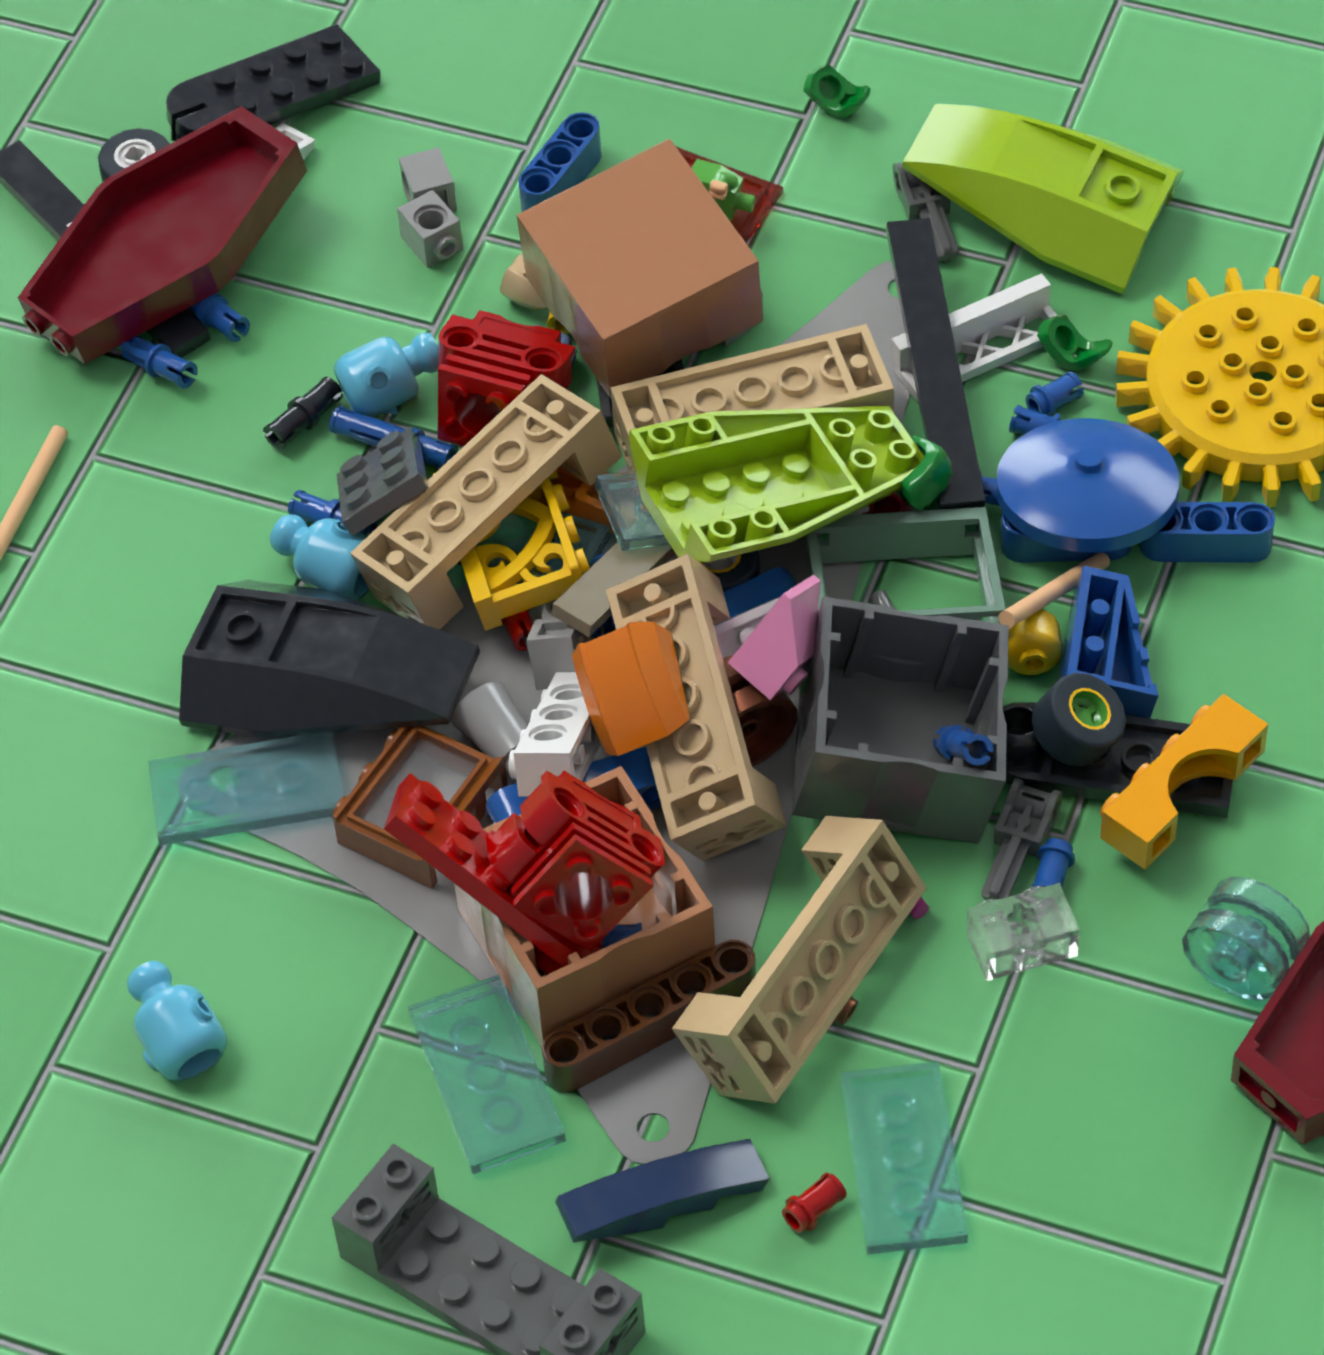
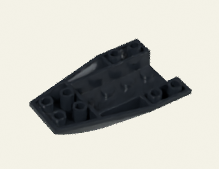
M253 580L217 585L182 657L179 721L185 727L258 737L449 724L481 651L478 645L460 637L330 590Z

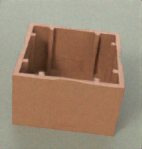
M670 138L517 214L526 277L554 318L570 332L578 346L581 357L610 399L611 387L654 377L664 372L683 357L694 352L709 349L762 322L759 261Z
M622 766L585 782V784L602 797L621 804L639 815L642 828L661 839L665 864L651 878L653 887L618 923L637 924L642 922V931L582 959L577 952L568 955L567 966L547 975L537 966L534 947L530 941L454 884L457 907L541 1047L546 1036L551 1032L715 946L712 904L682 858L662 838L652 812ZM508 818L499 821L491 826H488L483 830H485L487 833H489L491 830L496 832Z

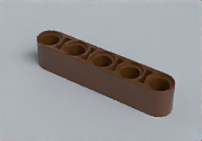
M741 940L721 942L551 1032L542 1043V1057L547 1083L553 1089L560 1092L578 1090L677 1037L672 1027L696 996L685 994L687 992L697 991L741 997L756 976L755 953L752 947ZM731 969H739V970H741L740 972H737V973H729V972H727L728 970H731ZM649 1013L657 1014V1016L652 1018L643 1017V1015ZM604 1036H614V1037H616V1038L611 1039V1040H602V1039H600L601 1037H604ZM563 1058L574 1059L567 1063L557 1062L558 1060Z

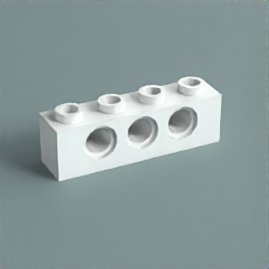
M576 672L555 673L548 689L542 691L541 702L537 709L532 710L527 728L522 729L520 741L516 749L510 751L508 762L509 775L512 779L517 780L518 796H529L541 784V776L546 770L557 777L563 771H566L583 781L601 744L584 702Z

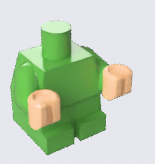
M701 159L695 161L692 170L729 221H732L738 209L750 213L753 212L756 196L742 193V177L720 164Z

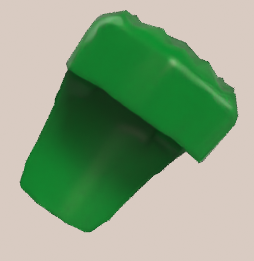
M824 65L814 69L807 75L803 91L829 115L848 119L867 100L871 88L867 85L856 86L845 79L832 66Z
M1065 314L1053 316L1041 322L1037 334L1041 344L1052 359L1061 367L1075 372L1083 371L1104 357L1112 348L1113 343L1110 339L1101 341L1085 339Z
M913 435L912 439L917 443L924 458L901 483L903 495L909 504L916 509L923 510L948 486L953 473L951 469L952 463L942 447L923 437Z

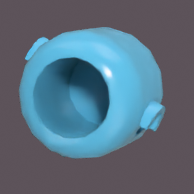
M426 332L415 336L411 344L403 348L391 337H380L341 356L335 363L334 372L348 403L351 405L352 411L370 417H376L382 413L397 414V406L414 399L418 394V384L415 376L423 372L435 373L438 371V345L432 334Z
M289 514L282 516L276 522L270 535V544L278 554L294 556V571L298 579L312 588L330 590L355 600L361 599L369 591L365 580L350 555L368 537L367 535L358 532L352 536L339 519L325 518L307 527L306 522L302 518Z
M149 961L132 971L127 979L128 992L136 1001L142 1002L134 1018V1031L144 1047L143 1057L150 1067L159 1071L163 1077L169 1080H186L198 1075L199 1071L207 1070L218 1062L226 1049L227 1035L205 997L197 988L182 984L172 986V975L168 967L159 961Z

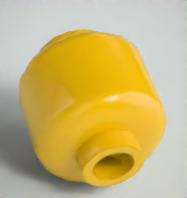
M1041 609L1012 628H1009L1008 667L1024 675H1039L1048 672L1058 664L1062 657L1060 625L1053 614Z

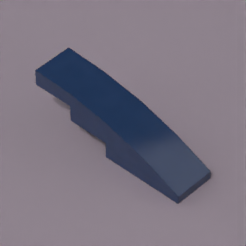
M745 1139L668 1156L605 1176L558 1195L555 1203L574 1243L661 1229L664 1227L669 1216L712 1210L719 1197L763 1191L769 1177L751 1139Z

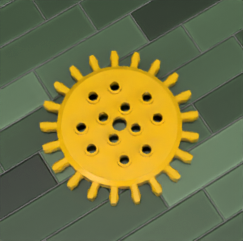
M1236 267L1228 268L1224 287L1225 293L1210 297L1196 277L1188 279L1186 298L1191 306L1184 311H1181L1161 295L1156 297L1153 304V317L1165 325L1162 331L1135 320L1131 323L1129 343L1150 351V355L1119 350L1116 374L1145 378L1146 381L1116 383V407L1147 405V410L1127 416L1126 425L1137 428L1147 434L1158 430L1162 437L1157 441L1167 449L1171 456L1180 453L1188 459L1183 468L1182 487L1190 490L1201 479L1204 472L1208 470L1223 476L1221 483L1223 502H1232L1239 492L1240 480L1262 482V496L1267 507H1276L1281 488L1280 482L1295 479L1299 480L1302 490L1310 502L1319 500L1321 477L1318 473L1324 470V304L1318 302L1321 277L1312 275L1304 284L1301 294L1297 295L1281 291L1282 279L1278 267H1270L1264 279V289L1244 290L1242 279ZM1205 335H1211V336H1213V337H1212V338H1205V337H1203V336H1205ZM1262 371L1270 373L1274 378L1270 381L1254 379L1251 375Z

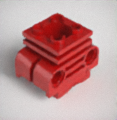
M479 310L473 320L452 314L438 336V440L465 446L541 374L563 388L568 389L571 384L572 358L575 355V346L561 343V331L543 326L518 324L500 315Z
M546 770L541 776V784L520 805L522 817L513 813L496 832L491 830L485 836L488 858L495 871L506 881L514 885L511 888V894L516 897L513 900V907L591 952L653 887L651 878L665 864L662 842L659 837L642 828L640 816L621 804L602 797L583 781L566 771H563L557 777Z

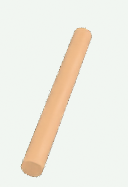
M55 425L50 430L0 524V562L68 436L67 430L61 426Z
M1097 552L999 614L1000 624L1009 625V628L1017 625L1076 588L1083 565L1104 570L1110 564L1109 557L1104 552Z

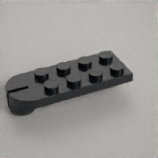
M338 24L332 25L176 85L169 92L166 100V115L171 126V141L179 140L240 106L269 125L278 123L379 84L380 70Z
M1011 703L1003 707L1007 725L1006 783L1012 785L1015 778L1024 780L1025 786L1048 793L1058 790L1063 795L1106 801L1113 793L1121 794L1130 785L1132 777L1139 767L1145 763L1151 764L1161 754L1162 748L1168 739L1174 734L1181 735L1191 724L1125 715L1126 724L1123 735L1098 761L1086 766H1070L1054 759L1041 747L1037 740L1031 719L1036 703ZM1217 776L1194 778L1175 789L1170 799L1176 810L1180 812L1228 818L1234 780Z

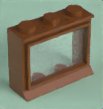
M426 726L400 727L399 730L395 729L390 733L385 742L384 750L374 763L370 762L363 768L358 783L350 794L343 796L337 802L333 810L332 820L338 844L433 889L437 883L436 869L384 830L398 786L411 773L420 781H428L436 786L442 793L443 798L456 809L467 811L480 821L486 812V790L489 787L498 790L508 786L504 756L492 758Z

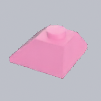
M815 575L810 576L783 593L728 661L735 670L769 700L783 691L789 695L792 694L808 676V673L803 668L813 657L821 583V580Z

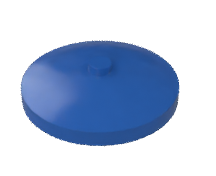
M1067 419L1037 427L1022 435L1010 445L1002 456L997 470V499L1003 514L1009 522L1020 532L1039 543L1072 552L1097 553L1114 551L1133 546L1159 532L1171 519L1179 497V472L1173 457L1167 449L1156 439L1137 428L1104 419Z

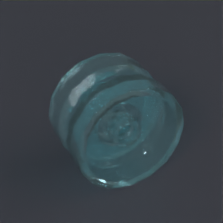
M1229 877L1218 883L1205 903L1203 911L1198 913L1182 938L1184 953L1191 965L1207 981L1236 997L1245 1000L1262 1001L1271 998L1289 970V966L1293 964L1309 939L1310 930L1301 911L1286 896L1270 886L1253 879Z

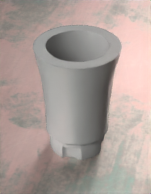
M499 681L488 682L471 691L460 701L455 708L451 721L484 754L492 758L504 756L506 776L512 783H517V780L512 779L509 775V754L511 750L516 749L520 741L521 731L526 729L528 724L516 708L505 685Z

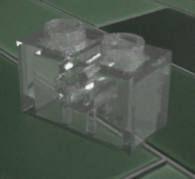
M1060 883L1046 887L1034 886L1026 889L1021 894L999 900L987 899L974 907L967 908V937L986 981L1078 956L1079 927Z

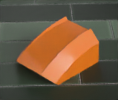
M654 621L628 622L622 628L577 645L572 654L577 679L589 716L606 754L620 756L669 736L689 721L688 706L671 632Z

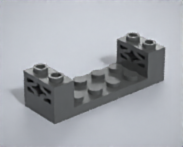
M395 1144L391 1145L332 1217L340 1258L497 1355H629L646 1333L641 1292L601 1268L597 1270L586 1286L550 1266L441 1200L438 1195L434 1168Z

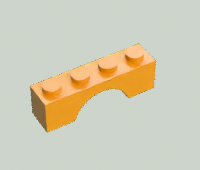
M1224 693L1211 706H1202L1193 717L1191 725L1181 735L1174 734L1162 748L1161 754L1151 764L1145 763L1139 767L1132 777L1130 785L1121 794L1113 793L1105 801L1100 811V816L1102 817L1100 838L1146 870L1176 840L1178 812L1170 799L1175 789L1191 779L1204 776H1217L1236 780L1265 752L1268 723Z

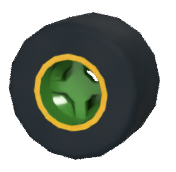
M1072 673L1061 677L1035 704L1031 718L1034 734L1041 747L1054 759L1070 766H1086L1098 761L1123 735L1126 724L1124 707L1116 692L1103 680L1084 673Z

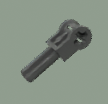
M901 162L894 163L892 167L894 185L908 220L930 218L938 260H941L942 263H949L959 252L945 215L950 213L951 200L902 168Z
M1015 778L994 829V844L1000 845V848L981 891L982 898L988 901L990 905L995 907L1006 905L1027 855L1038 857L1039 847L1045 844L1057 820L1063 795L1061 791L1053 790L1051 793L1025 786L1022 779Z

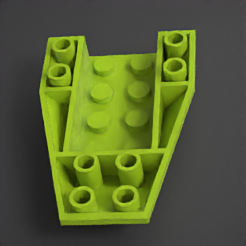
M953 104L934 105L902 163V168L1043 262L1121 294L1124 293L1138 265L1144 243L1163 205L1169 204L1184 173V170L1091 134L1010 112Z
M889 406L711 411L631 429L629 432V441L641 500L678 558L689 554L698 562H711L795 541L901 490V481L924 458L922 452Z

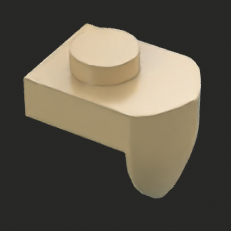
M521 253L516 257L513 264L507 268L501 282L500 292L524 308L534 310L546 309L548 307L525 275Z

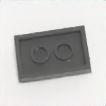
M411 427L401 433L399 431L389 433L378 442L375 450L364 457L356 455L350 458L341 466L340 472L336 474L342 523L352 536L428 488L421 443Z

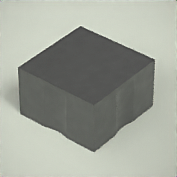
M823 596L817 613L813 657L803 668L808 673V676L799 686L792 815L823 820L825 816L883 820L887 828L892 831L978 844L1006 782L1007 725L1004 718L1002 701L1004 688L1008 680L1009 625L946 615H916L889 606ZM962 725V731L967 727L974 734L985 735L993 744V753L988 751L986 754L991 759L983 765H973L967 761L963 762L962 758L952 756L950 760H947L934 748L933 738L939 739L940 736L935 733L944 726Z

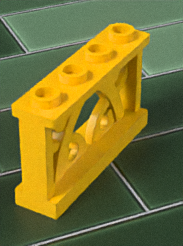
M557 470L546 478L511 512L538 523L529 542L518 555L506 546L485 544L476 545L461 559L472 599L485 631L501 626V619L558 599L590 569L583 548L574 551L572 544L580 542V538L572 515L565 518L562 516L561 512L568 510L569 506L561 483L552 486L551 480L559 478ZM543 493H545L549 507L537 501ZM501 522L493 530H491L480 542L486 540L492 534H494L495 531L499 528ZM556 529H557V532H558V535H559L561 544L551 543V541H552V539H553V537H554V535H555ZM498 557L504 558L509 562L507 566H505L502 560L496 567L488 566L491 560ZM552 558H558L563 561V566L561 570L552 572L550 566H547L546 563ZM535 566L538 571L549 574L536 577L530 571ZM521 579H522L523 582H524V583L515 585V584H516L517 582H519Z

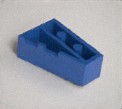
M1083 565L1072 597L1060 678L1072 673H1084L1095 676L1107 683L1116 692L1123 704L1125 715L1151 718L1159 695L1156 684H1152L1148 668L1149 655L1147 647H1143L1138 629L1140 619L1128 575Z

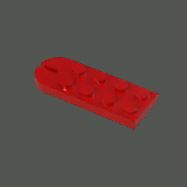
M410 773L400 783L384 830L530 941L534 947L536 964L545 974L548 975L567 966L568 955L577 952L582 959L601 950L603 940L590 952L513 907V900L516 897L511 894V888L514 885L502 878L491 865L485 838L488 833L482 829L479 821L469 812L459 811L443 798L439 789L428 781H420Z

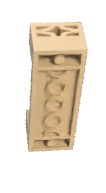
M867 324L611 387L614 433L631 480L637 486L638 481L629 441L631 429L711 411L889 406L894 412V387Z
M542 374L536 378L427 480V489L402 504L350 553L373 597L400 616L440 630L464 607L447 575V572L558 467L591 486L622 457L601 410Z
M686 554L607 589L606 593L616 630L626 626L628 622L654 621L672 633L690 719L669 736L646 745L670 840L704 861L786 827L787 824L776 784L751 766L714 625L730 619L720 578L692 556Z
M825 816L801 849L821 879L822 884L741 997L698 992L672 1027L674 1033L719 1096L776 1104L927 889L883 820Z

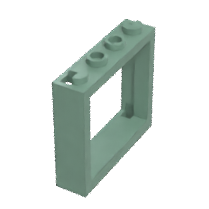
M986 507L848 515L805 535V557L808 578L815 575L821 580L818 610L823 596L827 597L823 564L973 554L983 606L903 610V612L924 616L946 615L1000 624L999 614L1006 608ZM978 524L976 525V531L966 532L965 525ZM828 533V540L817 541L816 534Z

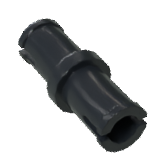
M326 376L302 397H294L289 401L288 409L263 428V432L266 433L264 435L266 440L274 448L281 450L304 429L310 430L319 422V416L343 398V394L340 393L342 389L338 383Z

